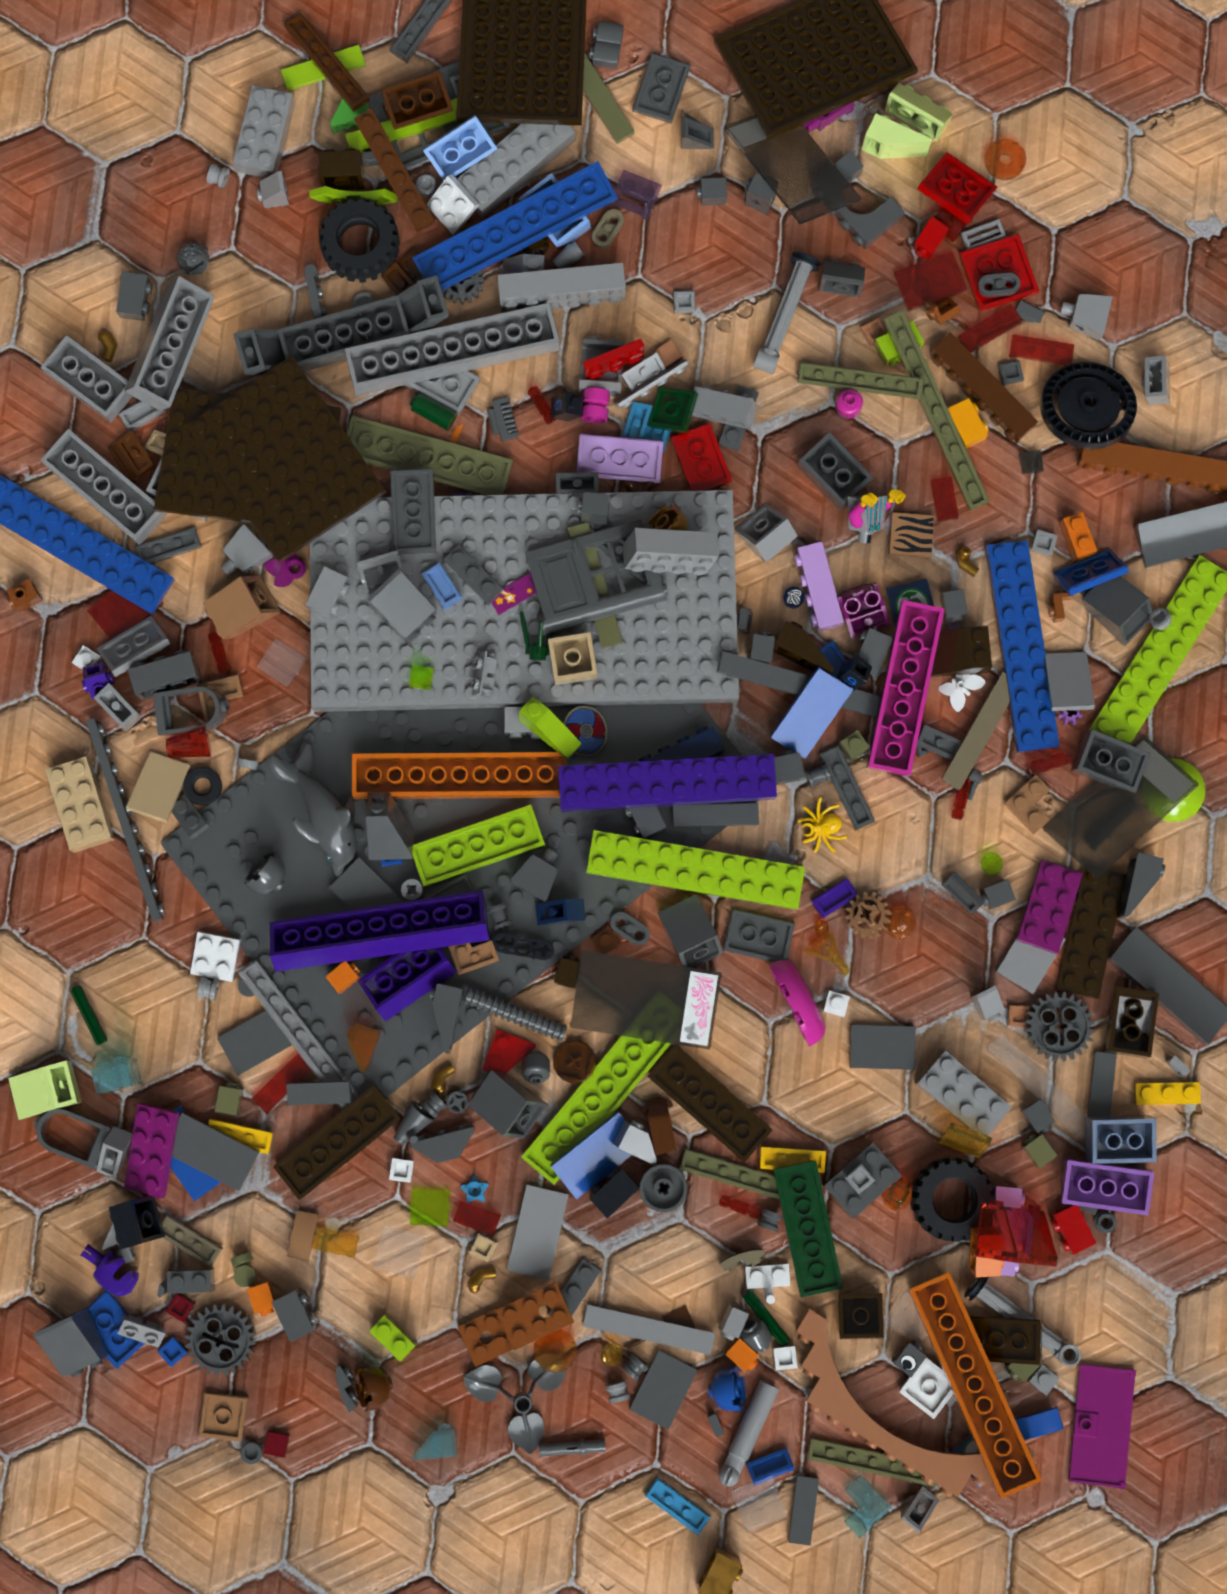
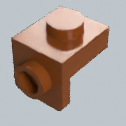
M946 298L937 305L928 299L924 301L927 308L925 309L926 315L930 320H935L939 324L952 319L954 315L961 312L959 305L950 298Z
M1064 589L1055 591V594L1050 597L1048 614L1049 617L1053 618V623L1062 622L1065 619L1063 601L1071 600L1074 595L1070 596Z

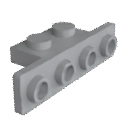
M657 352L647 356L639 363L620 373L630 392L613 402L616 407L622 406V408L628 407L633 403L632 399L637 396L643 397L651 392V387L656 384L661 386L668 381L667 377L672 374L678 375L685 371V366L689 364L688 360L682 359L666 369Z

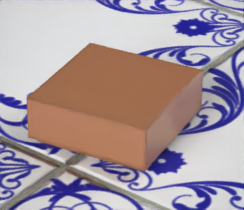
M879 317L860 327L869 346H872L877 338L888 333Z
M672 340L654 350V352L658 353L666 369L683 358Z
M1009 1004L1007 1026L1029 1028L1030 1025L1024 1023V1021L1030 1020L1027 1012L1031 1011V1006Z

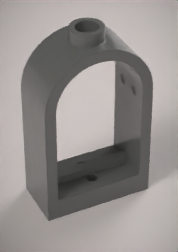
M192 687L153 693L159 736L214 729L224 721L230 708L228 699H225L218 690L208 687ZM206 692L213 698L215 713L208 723L173 729L170 697Z
M54 1109L48 1111L43 1116L38 1115L33 1126L36 1128L39 1143L46 1150L93 1169H97L103 1142L113 1128L67 1109ZM65 1114L99 1128L87 1159L57 1148L49 1143L45 1135V1128L47 1122L53 1116Z

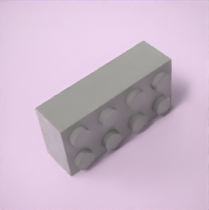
M252 85L233 159L236 172L267 178L279 171L295 107L293 94Z
M67 335L40 367L45 375L109 423L113 422L118 413L121 412L133 397L124 392L128 383L125 378Z
M634 528L623 544L624 569H629L633 572L648 570L654 573L666 571L673 572L674 574L693 573L694 575H704L719 557L718 535L715 532Z
M946 1050L940 1053L915 1083L980 1140H985L1012 1108Z

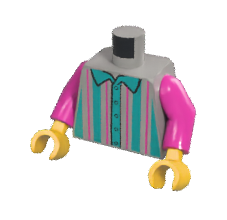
M891 490L889 498L871 492L848 496V527L850 530L859 531V543H871L872 531H878L883 528L885 511L893 505V501L899 504L906 497L901 490Z

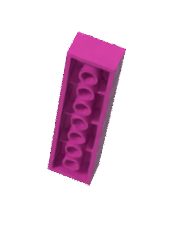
M902 600L900 603L866 767L868 769L907 777L911 775L945 608Z

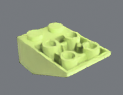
M875 114L866 132L861 150L880 159L927 157L933 139L929 138V135L924 132H916L910 129L904 123L898 124L892 121L887 115Z
M62 1061L8 1078L18 1120L82 1103L72 1061Z

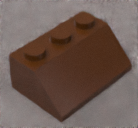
M440 71L381 90L382 99L394 130L453 111Z

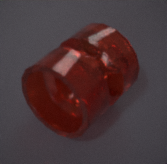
M943 207L934 216V218L949 228L946 238L952 242L958 238L967 223Z

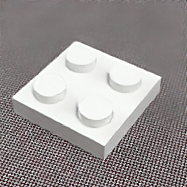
M452 174L445 178L426 204L452 235L460 231L479 206L478 202Z
M198 931L190 974L233 982L241 939Z
M925 1358L912 1377L909 1376L899 1389L902 1395L933 1419H935L953 1395L943 1370L928 1358Z

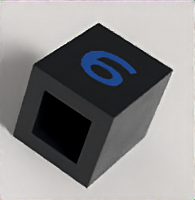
M564 392L551 398V418L569 422L583 416V396Z
M855 655L841 666L837 678L851 686L853 691H855L867 682L872 666Z

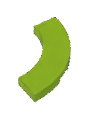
M323 186L309 190V197L311 199L329 204L332 201L345 204L348 203L347 199L349 198L359 201V197L365 198L366 202H370L371 199L377 201L378 205L397 202V195L387 189L357 192Z

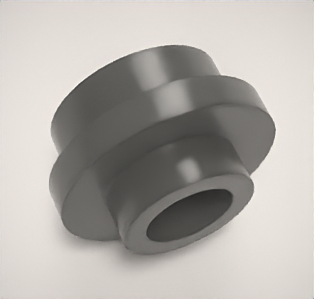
M1102 1211L1096 1215L1094 1225L1098 1231L1109 1233L1116 1227V1218L1112 1213ZM1103 1218L1108 1219L1107 1226L1101 1224Z

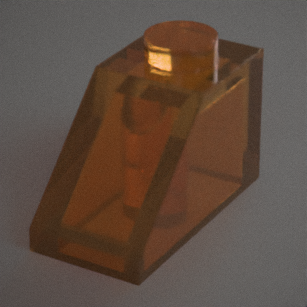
M355 1023L354 1027L350 1026L346 1038L349 1039V1047L360 1071L367 1073L382 1032Z

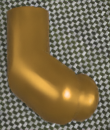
M101 331L98 334V340L105 347L102 359L112 362L117 343L109 331Z
M963 546L956 554L958 567L974 577L979 568L970 563V548Z
M451 1063L436 1071L433 1075L431 1087L436 1094L440 1095L445 1092V1079L456 1072Z
M495 1268L476 1270L468 1280L467 1286L469 1291L477 1293L480 1291V1286L484 1280L496 1279Z

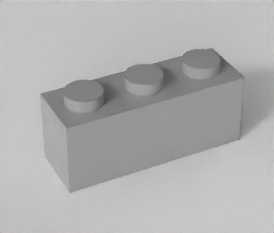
M695 386L694 391L698 393V397L692 414L693 417L751 430L758 408L753 397L747 394H741V396L734 395V393L728 390L719 392L709 386H703L702 388Z

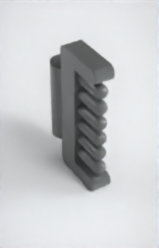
M509 397L493 400V409L487 410L493 435L500 434L502 441L519 437L518 429L513 428L516 427V423H512L515 419L511 418L514 414L510 413L512 409L509 408L511 407Z

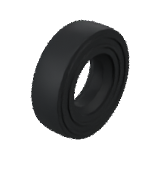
M198 767L186 775L183 790L186 797L194 804L209 805L220 796L222 781L214 770L207 767ZM200 778H206L211 783V788L206 794H199L195 790V783Z

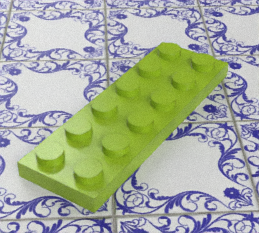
M528 805L414 844L413 858L423 887L545 846L532 805Z

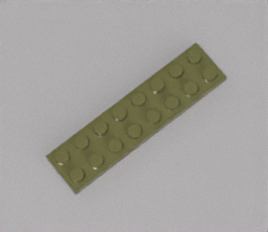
M356 416L351 417L347 430V436L368 465L387 470L433 468L434 483L477 495H504L513 465L512 459Z

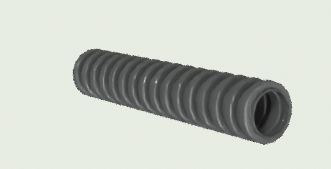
M472 986L468 987L463 1004L466 1005L468 1003L470 1007L476 1006V1009L479 1010L481 1008L483 1012L489 1011L488 1014L490 1015L494 1013L495 1017L499 1015L503 1020L506 1018L508 1022L514 1021L513 1024L515 1025L519 1023L520 1027L524 1025L528 1030L531 1028L533 1032L538 1031V1034L544 1033L546 1037L549 1035L551 1039L556 1038L558 1042L562 1041L567 1024L564 1023L562 1025L560 1021L554 1022V1019L551 1018L549 1020L547 1016L542 1017L540 1013L536 1015L535 1011L531 1013L527 1008L524 1010L522 1006L516 1007L517 1004L515 1003L511 1005L510 1001L506 1003L504 999L499 1000L497 996L491 997L492 994L490 993L486 995L485 991L481 993L479 989L474 990Z

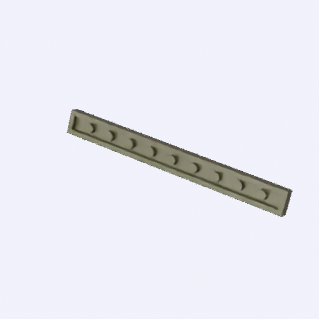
M903 310L884 318L883 323L907 375L925 378L922 399L918 400L969 511L990 502Z

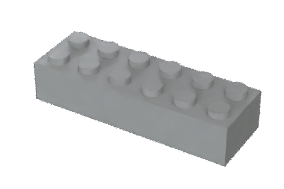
M521 124L496 145L497 150L475 163L457 178L461 185L478 202L479 206L475 212L482 219L488 216L575 141V131L570 125Z
M623 263L498 275L501 312H510L549 303L551 310L558 309L559 306L568 305L570 308L579 307L580 304L588 303L591 306L601 304V302L609 301V303L615 304L625 300L626 286Z
M180 276L168 282L124 392L160 411L171 407L214 300V295Z
M69 429L40 460L50 471L138 545L143 543L167 515L165 512H156L154 510V500Z

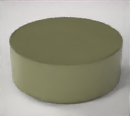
M244 1252L232 1257L230 1261L234 1268L249 1263L254 1259L251 1252Z
M242 1265L234 1272V1281L240 1287L251 1286L256 1280V1271L249 1265Z

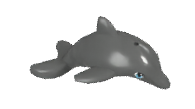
M303 742L301 744L298 754L291 763L279 759L276 755H269L267 760L272 774L278 780L295 783L305 801L310 822L294 817L292 820L294 827L307 841L319 844L331 863L333 873L337 877L341 876L345 865L354 858L356 850V833L353 825L355 817L353 798L348 796L343 805L329 789L311 778L314 752L309 743Z

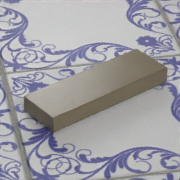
M168 1214L162 1222L165 1234L163 1239L208 1267H212L223 1248Z

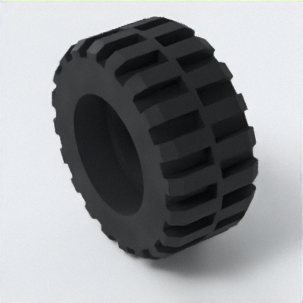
M359 197V201H354L353 198L347 199L348 203H337L335 210L331 208L327 212L328 218L322 219V228L319 229L320 248L328 267L332 271H336L337 276L341 278L346 276L347 280L351 282L359 279L360 283L366 282V278H371L373 281L378 279L377 275L379 273L384 274L387 271V267L395 262V257H398L400 238L397 225L391 213H388L387 208L383 205L378 206L377 201L371 199L370 202H366V199ZM356 225L370 226L379 235L378 244L371 252L356 256L342 250L340 240L345 231Z
M942 1158L929 1163L926 1168L919 1172L917 1179L914 1180L912 1184L914 1185L913 1189L910 1191L911 1210H913L914 1218L919 1222L921 1228L932 1236L952 1242L969 1240L971 1228L988 1226L991 1221L989 1220L991 1215H994V1202H996V1195L993 1193L994 1186L989 1181V1176L975 1163L959 1158ZM947 1179L963 1181L970 1188L973 1195V1204L966 1216L958 1220H947L941 1217L933 1206L935 1188Z

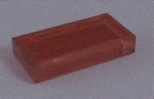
M952 477L931 480L930 484L937 522L958 519L959 515Z
M460 1201L453 1222L494 1236L501 1215Z

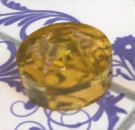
M606 1344L603 1346L601 1360L605 1365L616 1366L621 1362L623 1352L619 1345Z

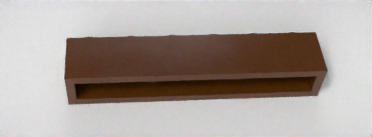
M371 108L355 117L354 120L416 231L419 232L436 222L374 110Z
M951 332L932 349L930 355L932 356L931 360L938 367L941 366L946 371L947 377L953 382L956 381L961 386V391L966 396H971L975 400L978 409L985 411L990 416L991 422L996 426H1000L1010 441L1014 440L1018 443L1036 426L1038 421Z

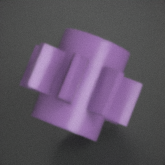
M1066 710L1060 711L1057 719H1062L1064 726L1068 722H1071L1074 726L1076 725L1075 718L1082 719L1083 716L1079 714L1080 710H1072L1071 713L1074 715L1068 717Z

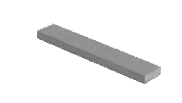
M587 1305L583 1323L584 1327L711 1355L715 1337L713 1332Z

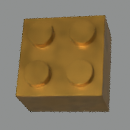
M716 1546L697 1584L698 1594H732V1584L734 1580L739 1581L743 1572L740 1558Z

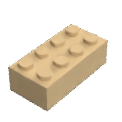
M85 756L45 769L69 850L76 853L115 840L91 760Z

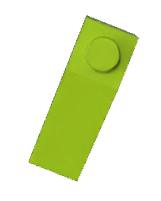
M532 697L519 710V721L567 760L582 745L551 710L535 697Z

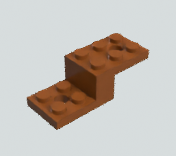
M554 1282L459 1325L458 1329L476 1367L508 1351L519 1349L574 1323V1320L557 1282ZM542 1305H548L551 1308L552 1313L549 1317L545 1318L539 1314V1308ZM482 1332H491L493 1339L490 1343H483L481 1341L480 1335Z

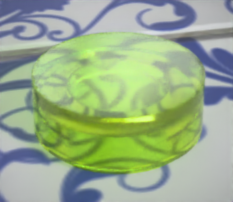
M996 853L986 854L981 860L982 870L989 875L998 873L1003 867L1002 858Z

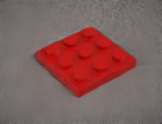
M946 152L922 180L917 190L960 220L969 224L994 194L997 186Z
M1019 234L959 254L979 312L1039 293L1038 285ZM1014 273L1020 279V287L1013 295L984 297L978 291V283L985 275ZM1005 283L1007 288H1012L1011 283ZM990 285L984 286L986 290L992 289Z

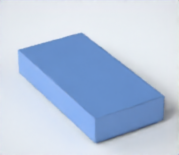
M440 562L421 573L444 610L463 599Z

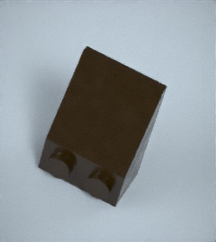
M786 621L775 642L773 652L812 672L819 666L832 674L834 668L807 632L802 629L803 626L794 621H791V623Z
M988 626L966 627L940 632L931 677L990 672L992 660Z
M1115 987L1103 1052L1144 1059L1151 1058L1159 993Z

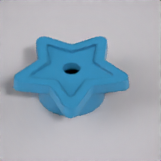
M473 1175L470 1183L461 1185V1189L467 1193L466 1202L469 1203L474 1199L484 1202L483 1192L489 1184L480 1183L477 1177Z

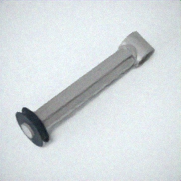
M800 252L792 253L793 257L790 258V261L795 264L765 344L763 348H760L753 366L772 375L779 361V351L810 271H818L819 268L817 266L821 265L814 257Z
M975 1277L964 1294V1297H970L969 1301L978 1297L1004 1318L1035 1319L987 1283L989 1277ZM1042 1324V1346L1051 1352L1058 1362L1066 1366L1078 1364L1081 1359V1353L1077 1346L1061 1339ZM1066 1349H1071L1072 1357L1069 1360H1065L1063 1357Z

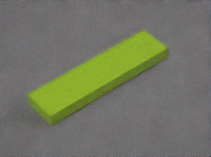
M359 45L334 52L348 72L366 66ZM311 60L281 70L288 91L326 79Z

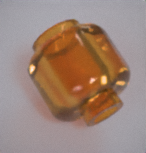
M904 1178L896 1180L882 1193L883 1204L893 1211L906 1209L912 1196L911 1183Z

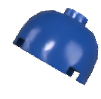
M738 1366L719 1370L714 1375L712 1384L708 1387L710 1398H713L718 1407L725 1411L744 1410L741 1403L746 1402V1388L744 1377H739L738 1372H741V1369Z

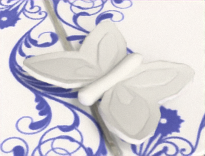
M975 674L955 675L956 679L952 678V683L940 685L938 689L942 694L950 696V703L956 712H960L966 700L964 693L969 696L971 692L968 689L974 691L984 686L985 680L981 676Z

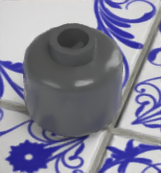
M539 1051L526 1055L522 1061L523 1078L534 1085L548 1080L550 1077V1059Z
M756 1319L746 1321L740 1335L741 1339L755 1352L767 1350L772 1341V1333L765 1322Z

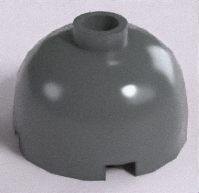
M269 851L263 856L266 860L261 863L257 862L245 878L246 882H244V885L255 893L268 894L273 890L277 892L285 883L282 880L285 876L284 863L275 853Z

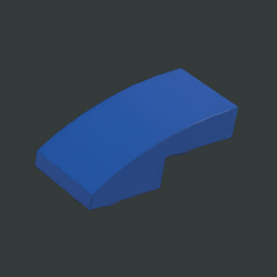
M1058 1407L1039 1410L1035 1414L1015 1417L1024 1440L1047 1435L1064 1428Z

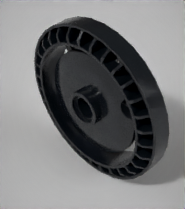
M1078 362L1066 365L1050 376L1041 394L1040 411L1048 429L1061 441L1082 449H1100L1119 442L1127 435L1136 417L1137 400L1129 382L1114 369L1093 362ZM1106 385L1112 388L1115 392L1109 391ZM1054 393L1058 394L1057 408L1062 419L1059 417L1054 407ZM1124 410L1122 420L1115 427L1099 432L1109 428L1117 420L1120 411Z

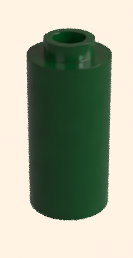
M423 393L415 394L409 404L412 406V412L447 431L450 430L458 415V412Z

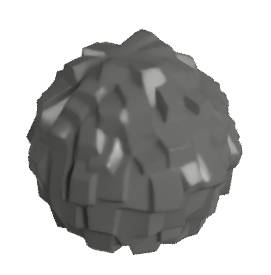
M196 242L184 243L176 255L178 264H180L181 269L185 270L187 275L202 274L207 269L210 259L208 248Z

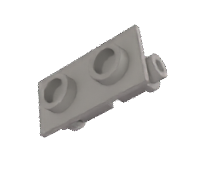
M484 651L476 656L474 660V668H476L475 677L471 681L472 696L482 694L483 697H490V694L493 693L495 678L487 677V674L494 675L496 672L497 659L495 654H487V651Z
M130 1314L128 1316L123 1315L122 1325L117 1334L159 1347L166 1334L165 1328H162V1325L149 1321L143 1325V1319L131 1316Z

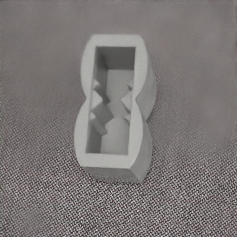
M728 1303L718 1327L721 1331V1336L732 1341L735 1337L739 1338L749 1313Z

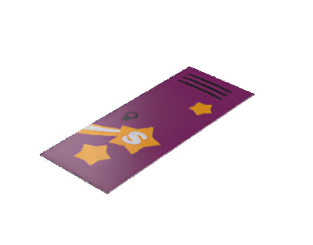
M531 572L503 588V592L492 602L498 615L537 593Z

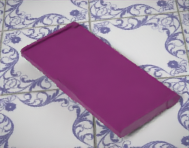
M1087 1364L1079 1365L1069 1482L1125 1489L1136 1370L1133 1368L1120 1369Z

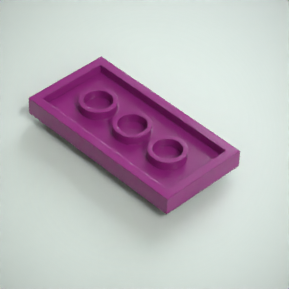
M1044 860L1040 862L1016 941L1056 955L1059 953L1083 875L1082 873Z
M145 1103L137 1105L124 1184L125 1189L157 1198L166 1197L179 1112Z

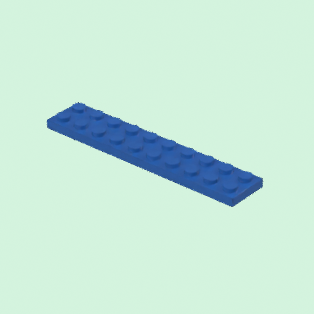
M597 161L413 257V260L423 279L437 275L441 291L605 207L618 200L600 163Z
M0 475V524L148 613L154 614L175 581L172 576Z
M1028 540L986 545L985 549L1004 673H1006L1009 690V705L1016 751L1019 753L1058 748L1060 744L1055 712L1051 711L1045 665L1046 654Z

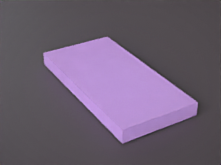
M580 433L576 473L598 472V478L660 483L663 441Z

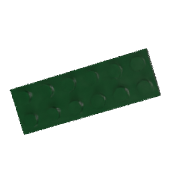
M816 1160L773 1168L800 1297L843 1289Z

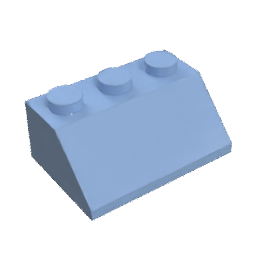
M476 115L423 148L424 153L443 180L451 174L454 177L497 150L493 137Z
M552 173L523 194L519 200L522 201L557 183V179ZM585 216L548 237L556 247L568 244L591 229L590 221Z

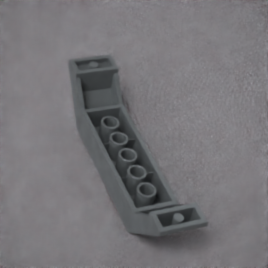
M436 275L417 281L416 284L396 296L277 330H254L252 328L234 333L233 335L245 375H263L290 356H293L302 371L306 372L346 360L345 348L429 330L449 317Z

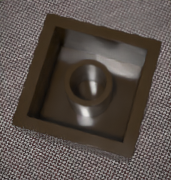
M347 148L344 151L326 149L323 152H318L319 178L322 187L327 186L338 190L365 189L364 164L360 150Z
M882 1293L838 1294L840 1340L884 1339Z

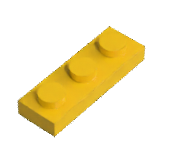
M1200 1082L1134 1083L1135 1105L1201 1104Z
M209 1119V1126L260 1151V1153H270L274 1132Z
M761 1147L759 1169L773 1170V1168L816 1160L818 1173H825L826 1151Z

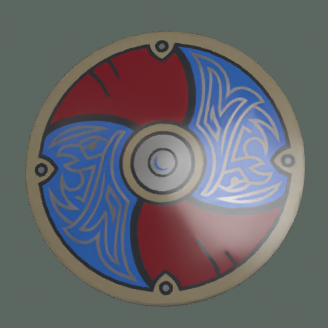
M578 706L572 709L566 715L563 724L582 743L575 751V754L583 757L593 756L601 751L607 740L608 730L605 719L599 711L590 706Z

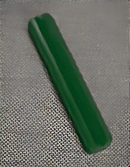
M79 985L70 989V993L96 1045L105 1043L107 1037L82 987Z
M749 1290L743 1295V1298L758 1318L765 1322L779 1345L784 1347L790 1342L789 1337L756 1294Z

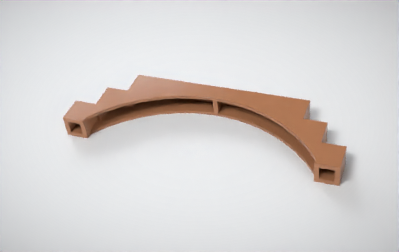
M808 1309L796 1329V1332L799 1333L797 1338L807 1344L810 1341L813 1342L812 1347L801 1363V1366L804 1368L802 1372L813 1379L815 1376L819 1377L805 1399L809 1402L807 1407L818 1414L820 1410L828 1415L826 1419L835 1425H838L839 1422L847 1427L845 1431L854 1437H857L858 1434L865 1438L864 1443L871 1448L876 1449L878 1446L883 1449L884 1456L892 1461H895L897 1458L903 1462L902 1467L913 1473L916 1470L922 1474L921 1479L931 1486L935 1482L941 1486L939 1491L950 1498L952 1495L957 1497L960 1495L971 1474L974 1475L972 1480L984 1487L985 1483L989 1486L992 1485L979 1452L950 1453L923 1448L890 1433L867 1415L850 1395L835 1367L826 1333L828 1320ZM1027 1446L1033 1459L1037 1452Z

